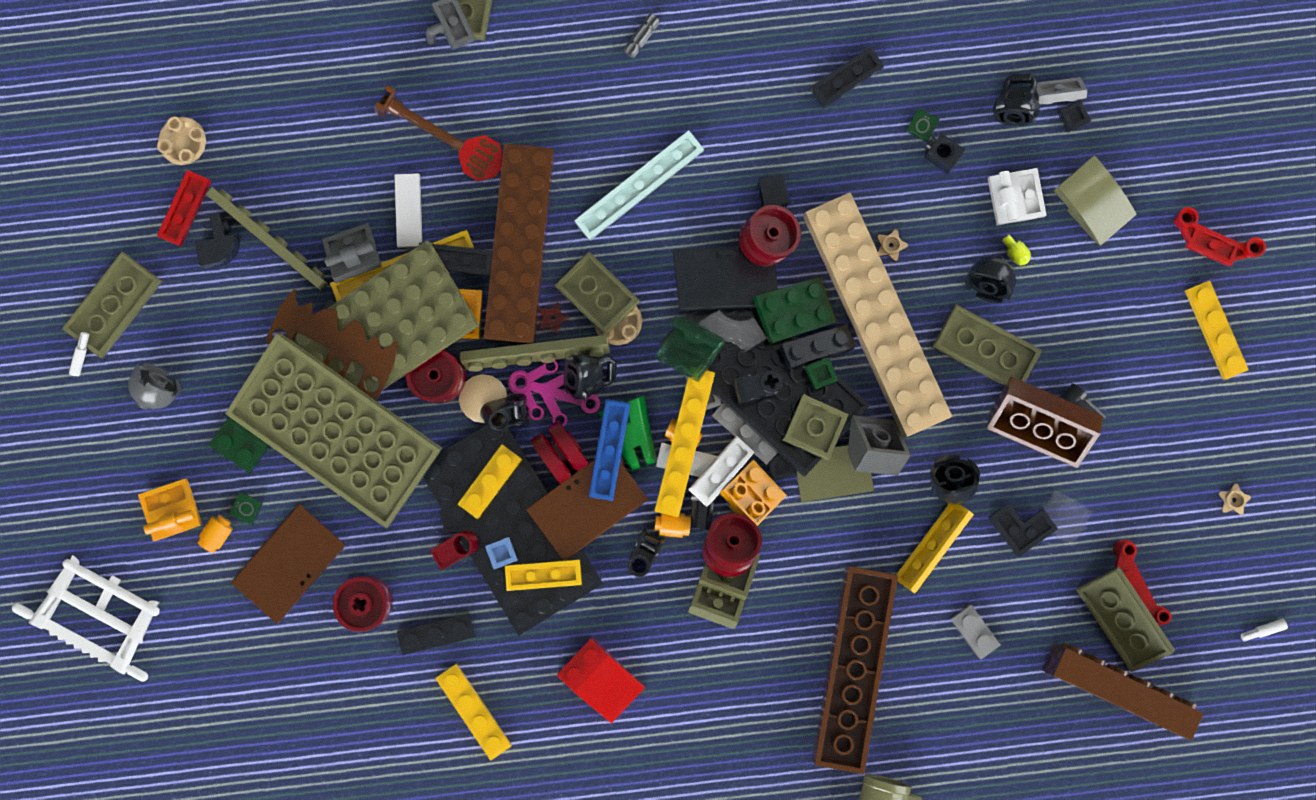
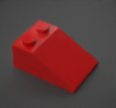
M592 636L557 673V676L574 693L611 724L645 688L637 678Z

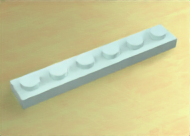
M688 130L574 220L586 237L592 240L704 151L703 147Z

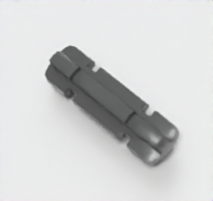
M649 14L644 20L645 24H641L631 38V43L628 42L624 48L626 55L634 58L639 52V48H642L651 36L652 29L655 30L659 25L660 20L655 15Z

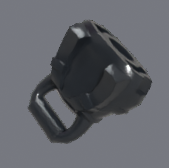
M1031 73L1011 74L1006 78L1003 90L992 108L997 122L1005 126L1029 125V123L1036 120L1040 112V104L1035 97L1037 80ZM1010 83H1031L1029 87H1010Z
M576 355L571 357L565 363L564 368L566 392L574 399L586 400L595 392L597 393L601 387L608 386L616 380L617 361L610 356L597 358L589 357L588 355ZM607 363L606 380H602V365Z

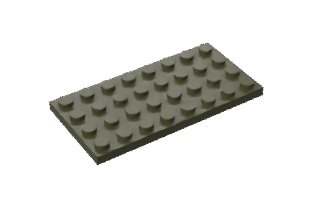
M430 241L423 242L327 308L336 309L338 331L343 330L353 320H357L365 332L366 342L377 336L381 349L390 347L393 342L398 341L394 366L383 390L480 326ZM296 331L291 341L319 361L325 362L330 351L329 348ZM333 358L329 362V368L336 373H340L343 370L342 360ZM352 360L344 378L358 388L359 381L366 367ZM374 376L366 378L364 382L365 389L369 392H375L379 387L378 379Z
M282 333L275 335L225 413L386 529L391 525L442 450V447Z

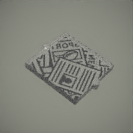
M1057 490L1053 491L1046 505H1042V508L1058 527V530L1052 533V535L1070 546L1074 545L1081 531H1085L1084 526L1093 512Z

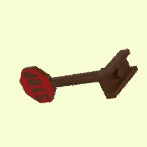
M386 85L384 97L380 103L376 102L375 104L376 114L383 118L388 112L396 117L399 115L458 150L463 173L475 181L479 182L495 178L502 168L503 159L502 150L498 142L486 135L467 139L465 142L459 140L404 107L402 102L395 99L396 90Z

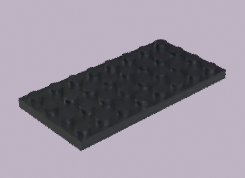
M756 307L689 311L659 344L688 371H690L691 367L714 372L711 392L803 477L822 458L783 441L801 396L805 394L849 414L838 440L850 428L852 416H861L870 406L837 374V382L814 390L805 367L821 360L788 370L779 347L798 338L794 336L769 344ZM767 371H775L780 374L782 386L775 395L747 404H738L732 380ZM768 378L764 384L765 386L769 385L773 389L776 383L775 381L771 382Z
M485 425L438 454L423 478L456 533L469 530L477 536L478 548L470 556L518 636L604 584L587 555L581 549L566 561L580 560L582 585L507 591L505 566L493 569L485 546L510 537L518 561L507 565L562 561L561 556L526 510L547 495L548 491L509 428L495 431L488 425ZM504 445L522 458V461L480 518L477 519L460 507L458 503L499 447ZM460 536V540L466 550L469 551V541L464 536Z

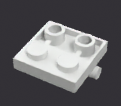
M1037 168L1012 173L1003 171L999 173L1000 175L988 177L996 225L1047 216Z

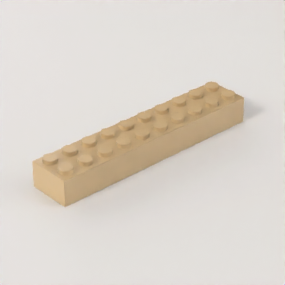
M851 192L805 212L803 216L902 437H908L951 418V412Z

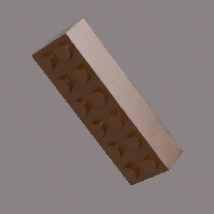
M1064 642L1062 646L1053 644L1042 671L1192 741L1204 713L1196 710L1198 705L1175 696V694L1155 685L1150 688L1152 683L1131 674L1128 678L1129 672L1110 664L1105 667L1106 661L1087 653L1082 656L1083 650Z

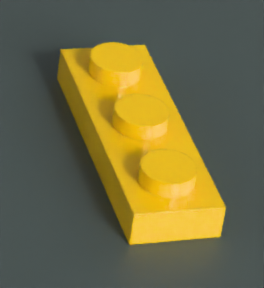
M501 445L459 501L458 505L479 519L520 464L522 458L504 445Z
M580 560L505 566L507 591L582 585Z

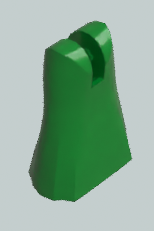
M644 395L627 401V403L631 404L622 456L631 471L641 468L635 450L642 449V456L646 460L647 465L657 462ZM604 410L598 412L601 420L603 419Z

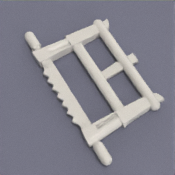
M72 555L71 559L63 561L64 569L50 589L46 591L49 594L35 613L19 603H15L12 606L13 612L26 619H30L29 624L40 629L49 630L50 636L57 635L58 640H65L66 644H73L74 649L82 648V653H90V658L98 657V662H107L111 664L110 667L119 673L125 674L128 672L127 674L142 682L148 679L146 672L129 664L138 643L143 641L152 617L159 614L160 610L157 605L160 602L154 600L147 602L118 586L121 579L112 575L110 580H107L79 565V560ZM75 574L104 589L96 606L67 591ZM112 595L142 610L133 626L104 611ZM61 599L126 634L127 637L118 653L115 655L52 621L50 618Z

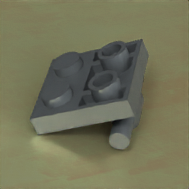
M368 223L322 239L327 256L324 257V261L327 267H330L335 283L382 267L373 233Z

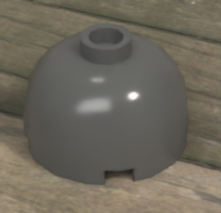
M144 363L142 367H139V364H137L128 382V390L136 405L146 410L162 409L170 405L179 394L181 386L176 378L172 382L165 377L170 373L148 363Z

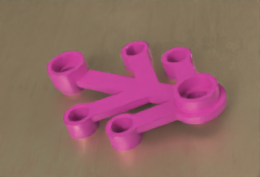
M556 361L553 362L556 365L553 371H548V363H544V365L529 373L523 370L515 371L508 379V386L513 393L526 395V405L530 410L529 415L536 421L544 417V410L537 406L531 391L541 394L553 417V423L556 422V417H564L563 427L566 426L568 419L565 414L561 413L554 398L579 405L584 412L589 414L597 412L600 408V400L594 394L586 400L574 399L566 391L557 389L564 385V374L545 384L534 382L547 373H556L559 368ZM519 378H523L525 380V385L523 387H518L516 385V381ZM590 399L595 401V406L592 409L586 407V402ZM534 409L541 410L540 417H533L532 412Z

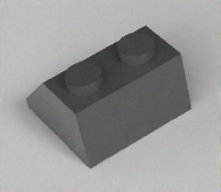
M852 416L848 455L855 471L898 476L911 454L896 421Z

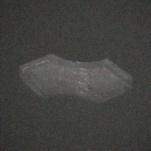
M718 310L698 323L711 345L727 341L738 345L744 352H747L766 340V336L754 318L746 321H735L729 319Z

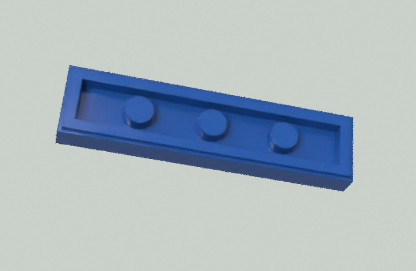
M606 399L589 497L609 501L614 499L631 403Z

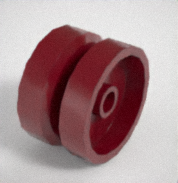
M778 205L764 206L757 210L740 229V248L745 257L754 264L763 267L774 266L783 261L798 246L801 237L800 225L794 214L786 208Z
M442 350L405 375L407 385L415 396L424 401L437 404L448 403L457 398L465 385L467 377L460 359L445 350ZM434 374L438 375L437 379L435 380L433 378Z
M557 420L548 427V432L554 440L553 443L542 433L530 439V442L555 478L562 484L571 478V471L565 462L569 461L572 467L578 471L589 465V462L581 452L582 448L572 434L567 432L559 420Z
M737 513L718 517L710 526L702 546L703 559L708 567L715 573L725 577H736L746 573L753 565L762 545L761 532L756 523L747 516Z
M362 575L345 581L337 589L333 597V611L336 619L343 627L354 632H365L380 626L388 618L392 610L393 597L389 587L382 580L374 576ZM365 599L367 604L362 607L360 601Z

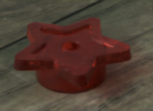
M558 302L552 308L539 309L543 317L539 326L540 329L551 328L556 334H559L561 324L570 319L569 316L561 313L560 303ZM552 316L556 318L554 321L551 320Z

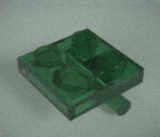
M674 317L671 325L675 329L657 353L656 358L658 361L699 382L724 346L725 340L685 317L681 319Z

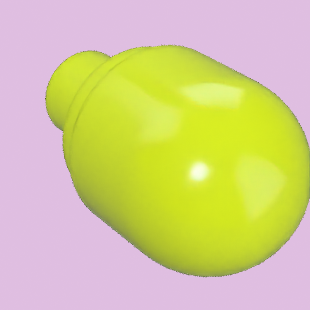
M1010 234L1002 239L1003 243L1008 247L1006 250L1007 255L1016 265L1022 266L1030 261L1031 253L1023 242H1020V240L1015 241Z

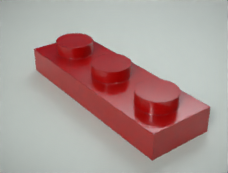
M189 170L186 171L157 237L182 247L209 189L211 180Z

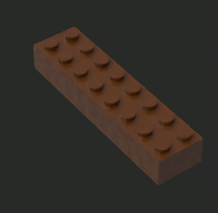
M504 143L484 339L486 341L522 345L532 344L536 341L555 156L553 148Z
M845 565L812 762L816 766L860 774L865 773L898 575Z

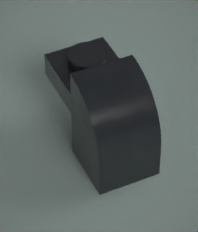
M219 212L209 214L214 238L195 242L199 265L206 270L227 265L236 257L240 248V238L234 234L229 235L232 231L229 219Z

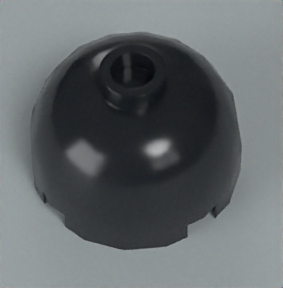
M985 257L972 265L966 276L965 284L969 291L972 287L978 292L975 295L978 298L988 302L1002 303L1003 299L1007 298V301L1010 300L1017 280L1014 269L1005 259L1001 257Z
M948 455L935 461L934 467L930 471V484L932 491L940 500L949 504H962L970 500L978 490L980 471L969 458L967 461L960 459V455Z

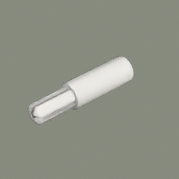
M81 332L78 345L75 347L69 374L72 376H80L89 339V333Z
M1282 618L1258 626L1253 630L1241 633V639L1245 642L1288 628L1287 623Z

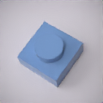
M510 537L485 546L493 569L518 561Z

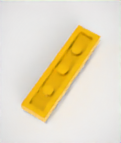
M1210 280L1185 290L1222 379L1226 380L1248 371L1249 369Z
M949 504L896 574L898 575L897 582L915 594L974 514L960 504Z
M457 663L435 678L490 761L512 746Z

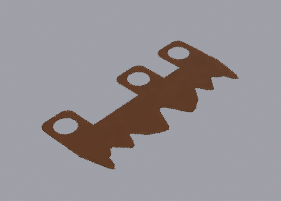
M294 289L280 306L266 337V342L268 344L271 343L276 329H283L290 340L296 331L330 349L324 362L326 366L329 367V362L333 358L341 359L343 370L338 374L343 378L352 360L366 367L359 381L358 388L373 399L379 398L394 366L398 341L393 342L390 347L381 349L377 336L366 342L365 332L357 320H353L343 330L338 331L336 309H324L313 315L311 302L301 307L298 306L297 300H295L296 290ZM369 376H374L379 381V387L375 392H369L365 389L364 382Z

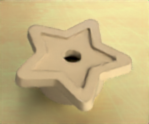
M896 229L888 236L878 235L881 243L878 251L879 256L889 255L894 261H897L899 251L908 247L907 243L901 241Z
M1237 483L1229 491L1219 492V496L1224 501L1222 512L1234 510L1240 515L1244 514V506L1251 499V496L1240 491Z

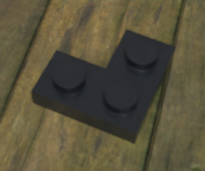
M1007 503L988 517L1018 558L1058 530V527L1044 509H1040L1022 522L1011 505Z

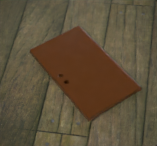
M594 459L585 468L575 473L571 478L526 509L561 556L562 561L572 557L648 500V497L645 496L621 462L613 501L589 497L595 464Z
M299 503L231 581V584L276 624H279L343 550L346 544Z

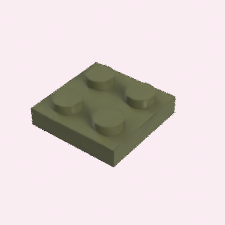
M803 394L783 441L829 460L849 414Z

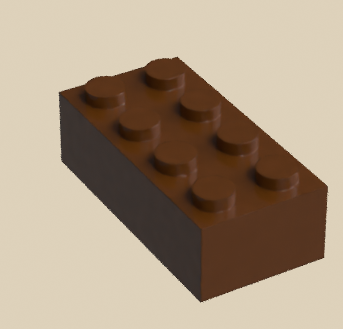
M1011 376L990 411L987 429L1078 468L1101 434L1103 416Z

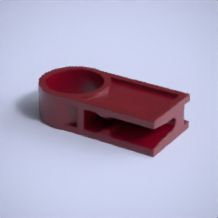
M464 530L434 547L430 552L442 571L474 553L478 548V539L473 532ZM460 536H464L469 541V551L461 547Z

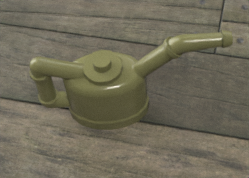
M865 774L859 800H922V798L918 795L910 794L912 786L879 775Z

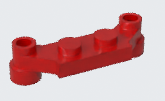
M1192 207L1183 208L1174 218V224L1179 228L1186 242L1185 248L1228 267L1232 266L1234 261L1256 258L1263 255L1266 251V244L1261 238L1254 237L1245 243H1240L1197 224L1199 215Z
M1121 539L1116 541L1113 545V553L1116 556L1114 568L1120 567L1159 626L1168 624L1172 618L1171 613L1165 607L1156 605L1134 562L1137 547L1129 540ZM1126 546H1128V548H1129V551H1128L1127 554L1125 553V547H1126ZM1163 613V618L1160 620L1159 615Z

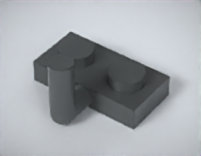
M439 0L432 3V9L439 23L426 29V42L428 44H434L436 35L444 32L452 50L475 41V37L457 0Z

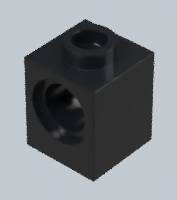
M941 133L937 139L932 137L924 149L928 152L924 158L948 174L965 152V149ZM937 148H945L948 152V157H940L937 153Z
M783 174L758 180L757 184L762 207L767 205L788 206L789 200Z

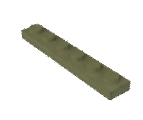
M211 187L206 193L209 198L318 289L323 291L329 283L324 280L326 275L316 266L312 269L305 264L307 259L298 251L290 252L286 248L289 244L280 236L272 237L268 233L270 228L261 220L253 221L249 217L252 213L243 205L235 206L231 202L233 197L224 189L217 191Z
M607 335L463 351L460 352V361L465 370L474 372L488 367L502 369L507 367V365L514 364L527 366L531 362L552 363L557 359L569 360L576 355L602 357L604 354L610 353V344Z

